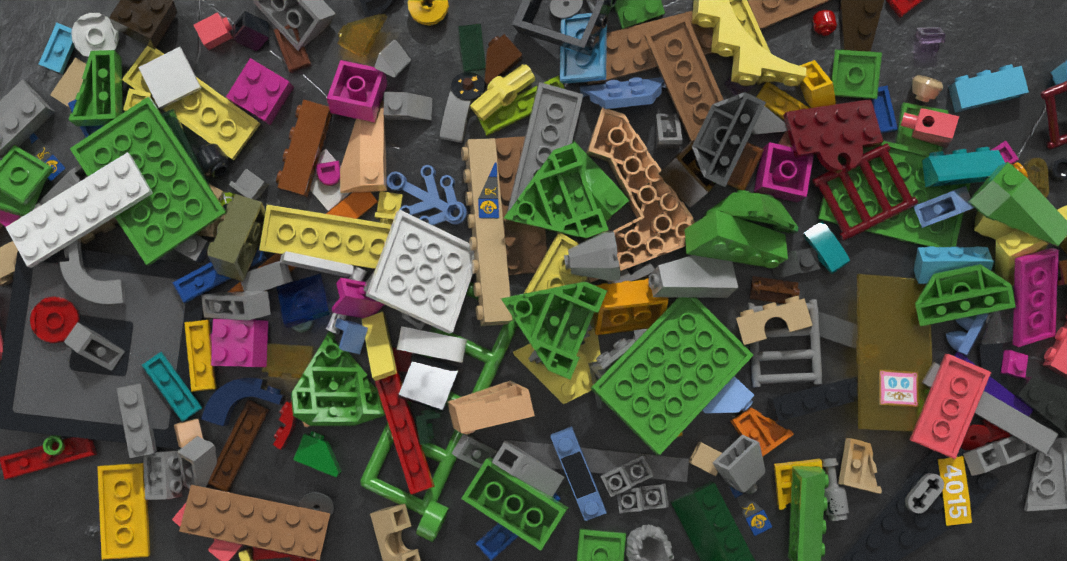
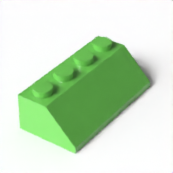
M792 466L788 558L790 561H821V557L825 556L822 534L826 533V521L823 520V511H827V498L824 497L825 488H828L829 479L821 467Z

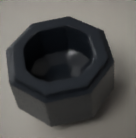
M1061 158L1051 163L1049 173L1052 179L1059 182L1067 179V159Z

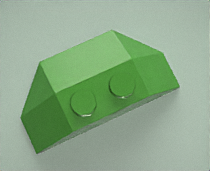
M981 264L933 274L915 302L920 326L1016 307L1012 285Z

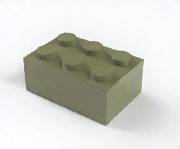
M235 194L233 201L228 203L226 216L219 223L217 236L214 242L209 244L207 250L208 257L217 274L244 281L261 242L266 212L262 202Z

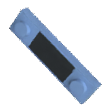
M571 426L551 434V440L584 520L587 521L606 514V508L573 427Z

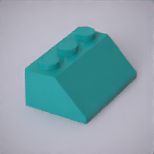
M990 147L976 148L975 152L967 153V149L954 150L950 155H944L943 151L929 153V157L922 160L925 187L985 182L995 169L1004 164L1005 161L999 150L990 151Z

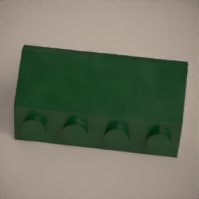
M713 481L671 501L701 561H755Z

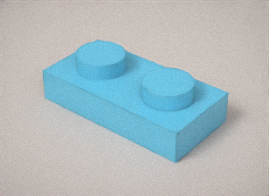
M56 22L40 59V66L63 74L75 47L72 42L71 28Z

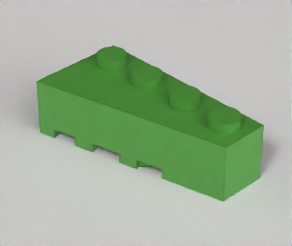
M717 210L685 229L686 254L767 268H775L780 263L788 260L785 234Z

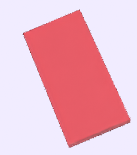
M945 354L910 441L956 459L991 372L950 354Z

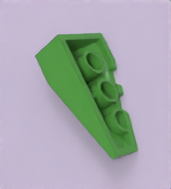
M1009 162L998 166L968 201L986 218L997 220L1008 227L1019 229L1052 245L1059 246L1067 236V220L1028 178Z

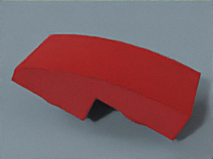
M287 401L279 412L282 415L278 420L286 426H281L274 435L276 440L273 445L280 450L284 449L288 444L298 419L293 416L292 401L290 403Z

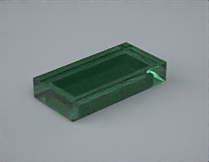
M481 23L458 26L463 71L485 70L486 62Z

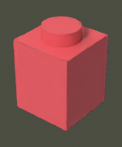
M218 12L194 24L203 45L208 50L233 38L230 30L233 28L228 18H222Z

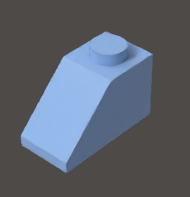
M966 186L913 206L922 228L975 208L968 202L971 197Z
M734 376L706 405L702 412L734 413L740 412V410L744 412L753 403L751 399L754 394Z

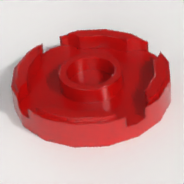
M55 296L41 300L33 308L30 316L32 331L41 340L49 343L64 342L77 322H80L79 312L74 304L65 298Z

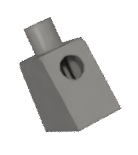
M741 435L712 462L726 484L742 493H754L758 488L756 482L765 473L760 443L745 435Z

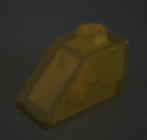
M378 14L343 25L338 33L340 39L337 44L359 57H366L388 16Z

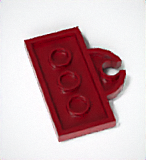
M871 99L787 111L783 115L794 157L817 155L820 163L827 170L834 173L843 171V166L838 162V156L846 159V170L849 172L861 161L863 148L878 146L883 143Z

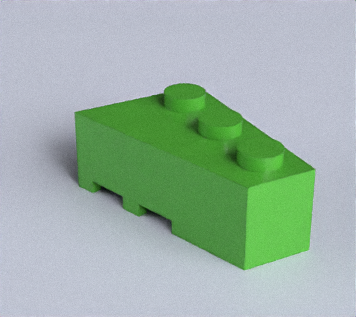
M115 50L90 51L82 76L83 82L75 98L76 103L73 113L69 117V121L75 126L106 125L123 113L121 56Z

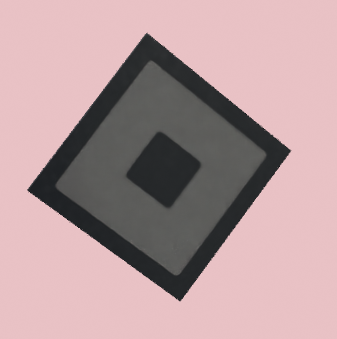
M64 248L32 268L27 267L18 251L0 365V429L127 443L116 388L144 383L148 401V419L151 429L153 428L156 446L181 449L178 446L174 424L181 423L182 421L144 370L142 364L158 353L163 352L191 391L184 322L202 321V299L200 295L184 304L173 282L204 265L159 259L151 265H146L142 257L82 250L83 266L91 278L98 281L120 279L124 281L126 304L109 306L97 304L81 297L67 284L60 268V262L69 261V258L65 257ZM53 296L65 298L77 308L80 324L95 331L125 352L111 371L78 354L64 342H44L31 329L30 316L33 308L44 298Z

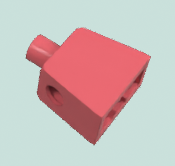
M920 109L918 116L904 112L900 126L914 129L911 137L947 148L953 139L959 116Z

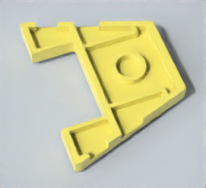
M593 316L590 321L592 330L588 332L590 336L584 339V344L580 345L576 355L580 358L571 380L548 371L541 362L536 364L535 360L530 362L528 358L534 351L531 344L513 352L562 404L592 390L593 383L588 363L596 362V358L601 355L598 335H595Z

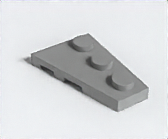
M1056 438L1047 454L1037 451L1024 511L1067 509V438Z

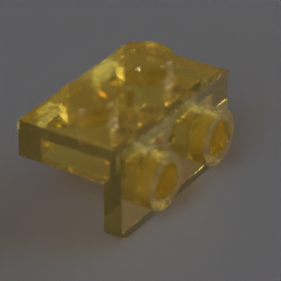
M267 344V366L262 367V372H268V377H282V373H291V378H301L313 358L314 346Z

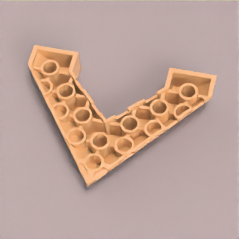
M602 107L586 154L608 162L624 195L629 199V204L637 218L614 230L619 268L622 271L685 247V229L694 224L695 221L677 193L658 174L661 168L654 161L647 147L630 125L625 114ZM588 277L585 282L590 283L598 279Z

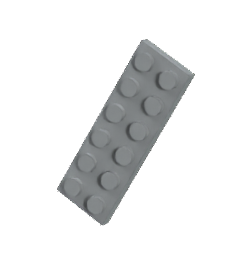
M541 82L538 83L507 212L512 208L552 151L572 144L583 94Z

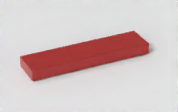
M77 437L63 439L65 444L64 450L56 456L47 454L43 449V445L0 457V464L4 480L97 455L93 439ZM58 442L52 445V449L55 451L59 448Z

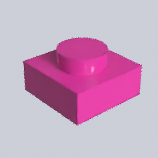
M1004 350L1001 373L1016 378H1025L1028 355L1012 350Z

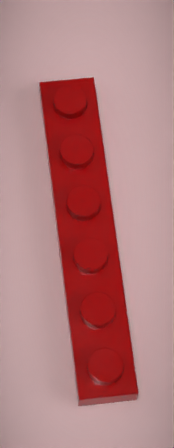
M396 367L397 374L377 380L375 383L410 494L413 495L435 486L408 401L398 396L402 382Z

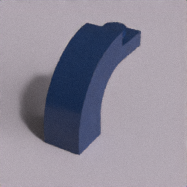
M236 379L221 386L211 396L205 406L201 419L217 425L228 426L233 410L241 400L247 397H257L281 405L284 404L286 395L281 394V389L273 386H268L265 389L267 379Z

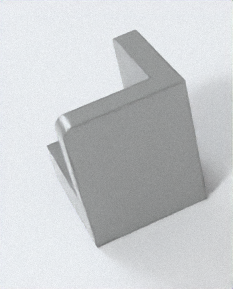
M248 169L244 170L236 183L231 181L229 184L245 197L258 200L268 187L266 182Z

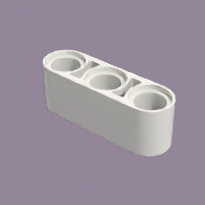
M401 326L397 350L462 363L467 340Z

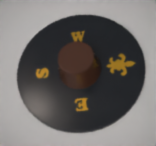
M464 72L452 80L451 90L460 99L473 100L482 95L485 90V82L476 73Z

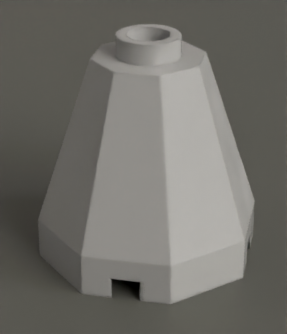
M614 231L603 232L568 249L569 255H564L566 269H571V274L608 281L621 280Z

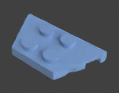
M635 77L623 82L609 80L605 84L580 86V94H583V97L590 95L591 102L599 104L605 109L653 104L656 97H659L662 93L661 88L667 87L662 77L650 79Z

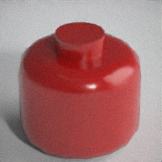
M822 10L813 16V27L817 34L827 36L836 30L837 23L834 12Z

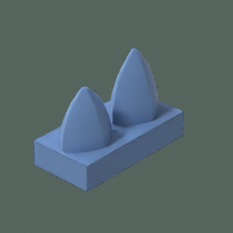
M984 313L955 319L968 333L963 331L947 333L946 338L951 347L967 358L988 319V314Z

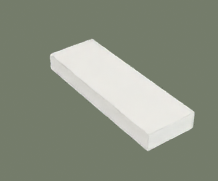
M287 251L280 258L281 264L343 277L352 275L354 267L349 264Z

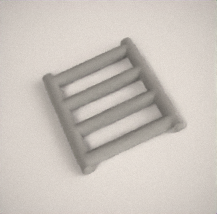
M816 299L806 303L813 326L789 332L788 327L765 328L767 338L810 336L811 349L759 352V341L750 344V352L753 354L751 358L753 388L761 387V384L814 382L816 385H822L819 314ZM748 303V310L753 309L754 313L763 310V307L756 306V303ZM812 359V373L761 375L760 361Z

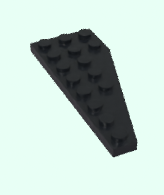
M961 447L957 457L963 456L964 458L963 454L966 452ZM930 450L839 561H899L956 526H946L943 492L939 494L923 513H914L905 504L906 496L925 474L932 473L940 476L938 459L950 457ZM964 458L972 515L1000 480L989 471L972 476ZM929 479L927 481L929 487L925 492H927L930 488L935 489L937 487L934 484L936 479ZM923 494L920 498H913V507H921L920 499L924 496Z

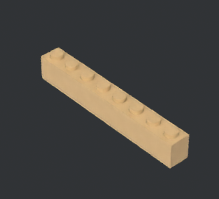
M495 138L468 139L464 147L461 148L462 161H466L463 179L464 183H468L465 201L466 205L470 206L467 222L468 228H472V237H470L469 244L470 250L474 251L475 260H472V273L476 274L477 283H474V295L478 297L479 306H476V318L480 320L481 326L509 324L513 321L512 315L500 299L510 297L496 142ZM496 162L499 218H479L478 198Z

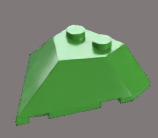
M576 143L552 151L503 218L585 239L609 230L601 208L597 209L582 169L583 161Z
M737 190V193H732L704 213L705 217L717 210L740 219L772 224L771 230L791 234L798 232L799 228L782 203L774 199V196L751 193L745 190Z
M584 281L500 298L547 370L571 380L580 358L576 355L594 312H599L607 290Z
M331 331L328 332L291 393L293 416L310 426H355L384 416L385 412L377 386L374 387L366 378L367 374L349 352L339 349V344L335 341V336Z

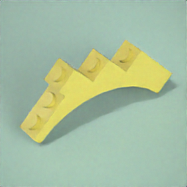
M729 0L693 1L691 23L704 28H713L711 52L718 53L723 57L733 56L732 82H737L742 86L754 85L760 78L765 82L775 81L784 83L786 86H798L806 77L805 67L776 57L760 46L740 24Z

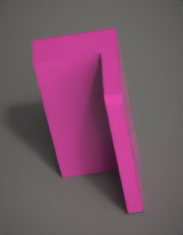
M340 278L336 283L340 298L332 307V312L366 318L376 314L384 304L366 296V292L363 290L366 282Z

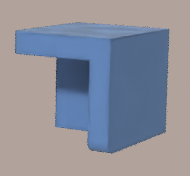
M337 318L335 327L344 331L339 349L360 354L368 328L357 322Z

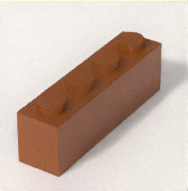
M304 99L302 105H298L295 115L298 118L296 126L291 128L289 134L291 143L289 149L286 148L283 154L282 161L285 162L282 171L278 172L276 178L277 188L308 198L316 171V164H318L333 114L330 113L329 106Z

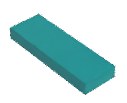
M163 352L158 353L142 364L144 370L182 422L202 409V406Z

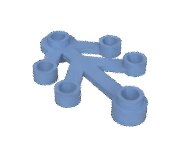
M424 165L420 171L425 179L428 193L408 183L406 177L400 172L395 171L388 175L387 185L394 191L404 190L423 200V202L411 206L404 205L399 210L409 209V214L412 216L433 208L443 211L430 217L421 216L419 218L422 221L428 219L431 225L448 221L451 224H460L465 220L467 209L464 204L456 199L454 191L455 180L451 176L444 175L440 179V185L445 189L448 202L446 203L440 200L434 179L436 170L430 165ZM427 169H431V174L429 176H425V171ZM397 179H401L399 186L395 185ZM446 179L451 180L449 186L444 185ZM459 209V215L453 217V211Z

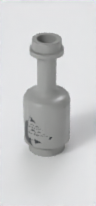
M836 458L822 459V467H826L829 479L828 488H825L824 497L827 498V511H825V515H828L829 521L848 519L847 513H849L846 489L839 486L837 482L835 466L838 465Z

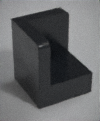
M244 11L233 24V41L254 51H258L269 38V23L247 11Z

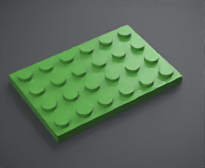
M150 97L145 98L70 148L87 176H90L127 152L134 159L153 194L115 216V218L146 265H151L226 214V210Z
M883 141L878 146L863 148V154L886 143L889 144L891 149L889 153L911 196L916 197L918 204L965 186L969 192L970 183L925 187L922 160L929 157L931 152ZM838 156L837 159L841 165L847 162L844 157ZM879 156L869 161L868 163L890 206L893 207L903 202L881 157ZM860 166L849 171L848 174L870 217L883 212ZM840 177L827 182L850 228L861 223L862 220ZM823 196L817 220L837 224ZM912 207L865 230V232L925 247H953L957 243L964 212L922 228L915 209Z
M678 297L596 381L591 389L658 456L752 358L753 354L697 298Z

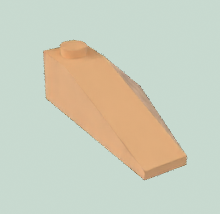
M384 101L381 102L375 122L356 119L340 168L341 193L387 191Z

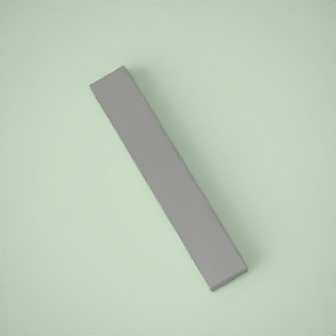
M933 362L922 381L923 384L930 388L939 370V364ZM983 391L975 411L976 415L1041 453H1048L1058 435L1057 433Z

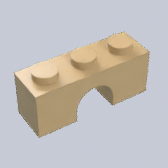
M799 296L785 299L786 304L777 306L776 302L762 306V311L755 313L753 309L740 312L741 317L736 318L743 344L748 345L767 339L765 325L772 318L783 319L788 325L789 332L813 326L805 298L800 300Z
M405 504L387 507L370 513L383 561H421L418 549L409 550L402 542V530L411 527Z

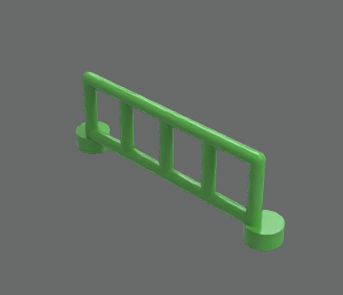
M470 281L466 295L478 300V297L474 295V283ZM514 318L509 324H503L492 350L467 340L464 354L485 363L472 393L490 388L518 327ZM433 326L429 331L432 333L465 339L454 333H446ZM419 354V355H421V356H424V357H427V358H430V359L433 358V357H431V356ZM451 392L448 401L460 398L461 396ZM387 422L360 480L362 487L399 505L405 504L406 508L422 515L423 517L417 528L416 535L434 542L449 511L448 507L437 503L457 459L451 453L463 433L455 429L446 450L419 438L425 456L439 462L432 478L435 487L427 489L422 500L377 478L394 442Z

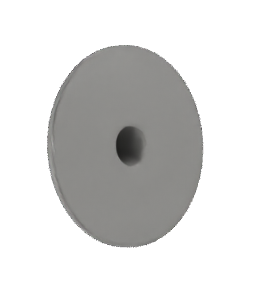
M552 0L550 11L555 17L569 18L580 11L583 0Z

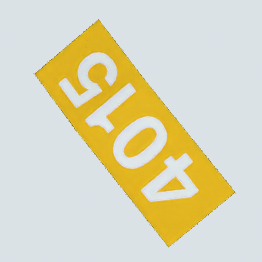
M963 456L956 457V459H938L940 477L944 482L942 492L946 526L972 523Z

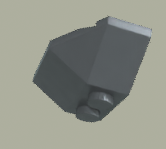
M743 92L712 104L692 145V150L704 178L722 187L726 186L765 106V101Z

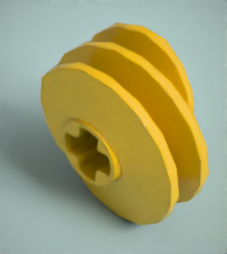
M408 0L410 15L421 25L430 26L437 24L444 19L448 12V0ZM428 1L432 3V7L429 8L424 3Z

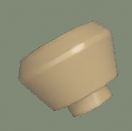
M917 75L912 79V93L916 94L915 99L929 102L930 99H935L943 90L942 82L922 75Z

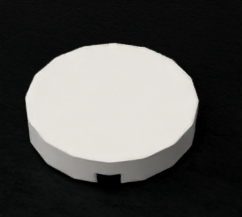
M88 13L81 16L74 23L71 31L72 42L76 50L88 58L90 51L115 50L119 41V33L113 28L110 19L100 13Z

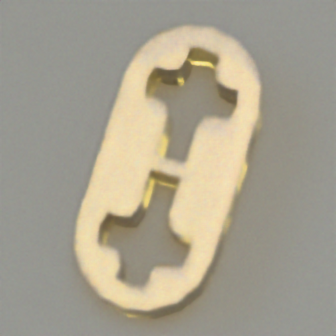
M1041 158L1030 159L1023 166L1028 174V180L1035 187L1037 184V189L1041 190L1043 196L1047 198L1049 194L1047 163ZM1034 164L1036 167H1040V171L1036 172V175L1035 171L1030 168Z

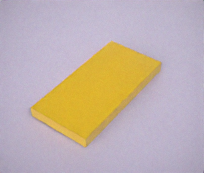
M144 464L97 466L102 560L150 556L148 500H145Z

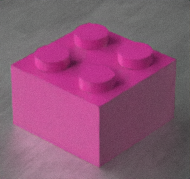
M250 58L226 98L271 125L294 86L288 80Z
M340 60L327 96L330 113L375 122L387 87L386 74L371 66Z
M769 142L762 148L764 151L759 160L754 193L768 194L775 198L798 203L807 197L814 155L795 158L792 147Z
M213 319L211 366L266 367L268 321Z

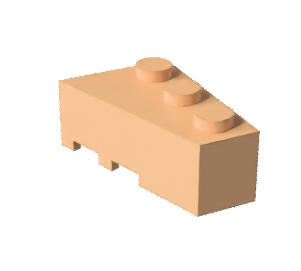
M511 380L447 402L453 428L463 434H470L478 429L534 416L529 389Z

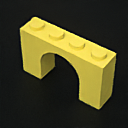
M1066 205L1057 211L1067 220ZM1019 229L997 239L995 251L996 274L1013 286L1015 258L1035 253L1047 242L1030 236V234ZM1067 236L1059 244V246L1064 250L1066 254Z

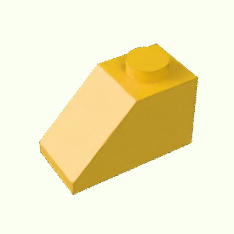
M813 60L799 65L806 68V77L799 85L810 108L835 105L833 82L818 63Z

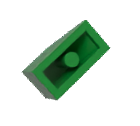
M311 431V434L305 433L293 460L331 476H340L341 469L329 441L324 439L325 435L316 431Z

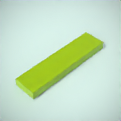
M559 75L544 82V84L565 89L564 85L560 82ZM537 86L517 95L510 105L501 106L485 121L479 119L486 136L530 116Z

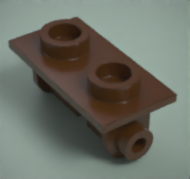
M753 276L749 299L786 304L785 299L799 296L800 289H798V282Z

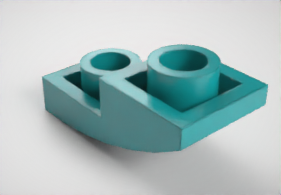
M823 221L804 232L803 237L818 253L819 261L831 274L850 262L847 253Z

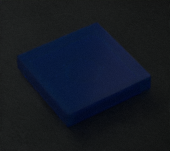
M321 273L277 287L283 323L286 328L331 315Z

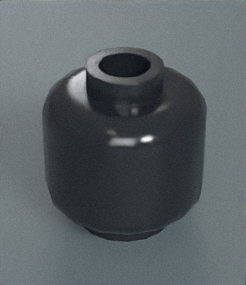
M204 144L198 148L195 155V163L205 176L218 178L228 170L230 160L217 144Z

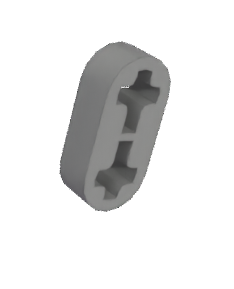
M925 474L906 496V507L914 513L925 512L944 488L943 479L937 474ZM929 479H936L934 484L937 487L935 489L930 488L927 492H925L929 487L927 481ZM923 494L924 496L920 499L921 507H913V498H920Z

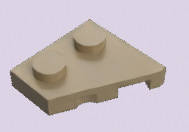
M846 438L838 484L881 494V486H877L874 474L877 473V468L873 461L871 443Z

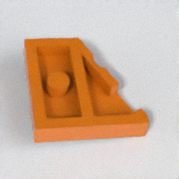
M751 407L731 420L740 436L745 435L760 443L762 457L794 435L791 430L776 424L774 420L764 417L760 412Z

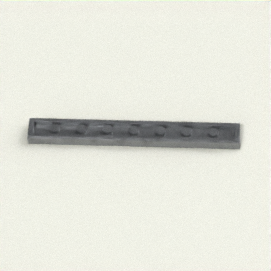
M507 440L546 466L553 469H563L554 445ZM581 448L592 473L605 474L643 455L641 453ZM645 454L655 474L654 477H651L652 479L687 482L689 458Z

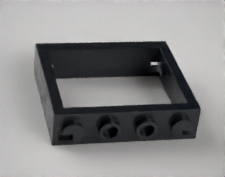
M522 0L512 25L519 33L591 56L595 45L599 44V35L602 28H605L608 23L610 9L615 6L617 0L597 1L581 39L532 24L542 0Z

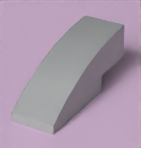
M1009 436L973 449L963 455L971 475L974 476L1010 464L1038 450L1014 436Z

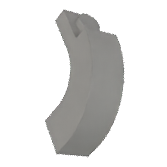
M81 239L64 248L65 257L69 258V261L60 262V268L64 279L73 291L81 297L101 305L126 304L124 281L121 279L98 281L87 274L83 266Z

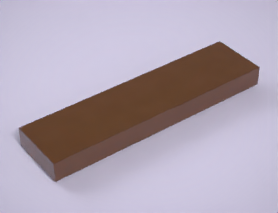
M250 399L247 400L217 459V464L207 484L221 491L229 492L270 409Z

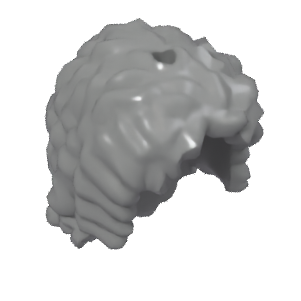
M648 524L642 525V527L630 532L626 545V556L629 561L674 560L671 542L667 541L668 537L660 527Z

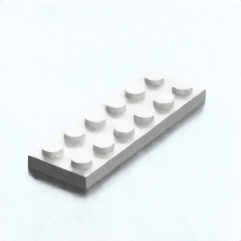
M127 152L6 226V229L27 267L32 268L150 196L153 192L134 159Z

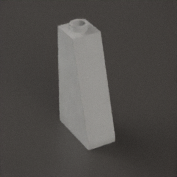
M695 255L658 265L649 275L648 279L653 297L728 298L738 289L732 261Z

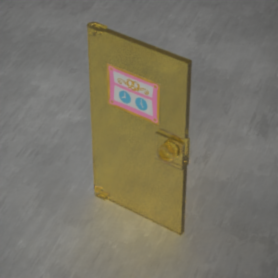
M857 274L858 429L913 432L931 389L922 383L932 365L931 324L919 325L915 302L926 284H918L917 279Z

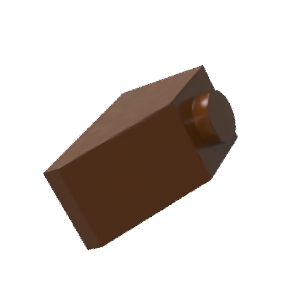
M505 34L501 37H494L488 43L485 69V85L487 87L495 77H503L523 60L522 53Z

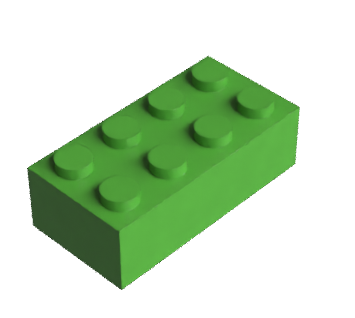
M491 457L486 458L461 499L537 549L542 550L562 520L568 507L493 464Z

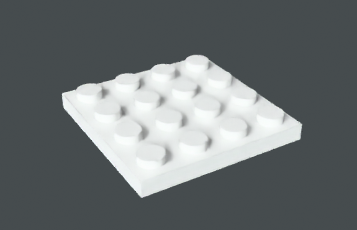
M399 210L394 217L366 296L450 334L454 330L473 274L472 260H475L474 251L470 250L468 242Z

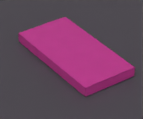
M1049 248L1015 258L1014 300L1016 307H1014L1013 345L1017 347L1054 337L1056 334L1058 249Z

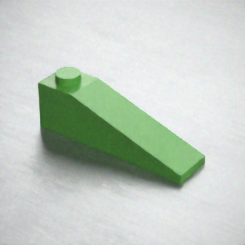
M576 143L583 161L582 169L597 209L601 208L604 219L607 222L628 204L629 199Z

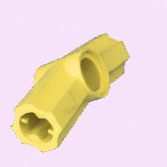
M522 64L504 78L502 76L495 77L489 83L487 91L470 105V108L480 120L485 121L501 106L510 105L517 97V93L535 81L534 74L527 65Z

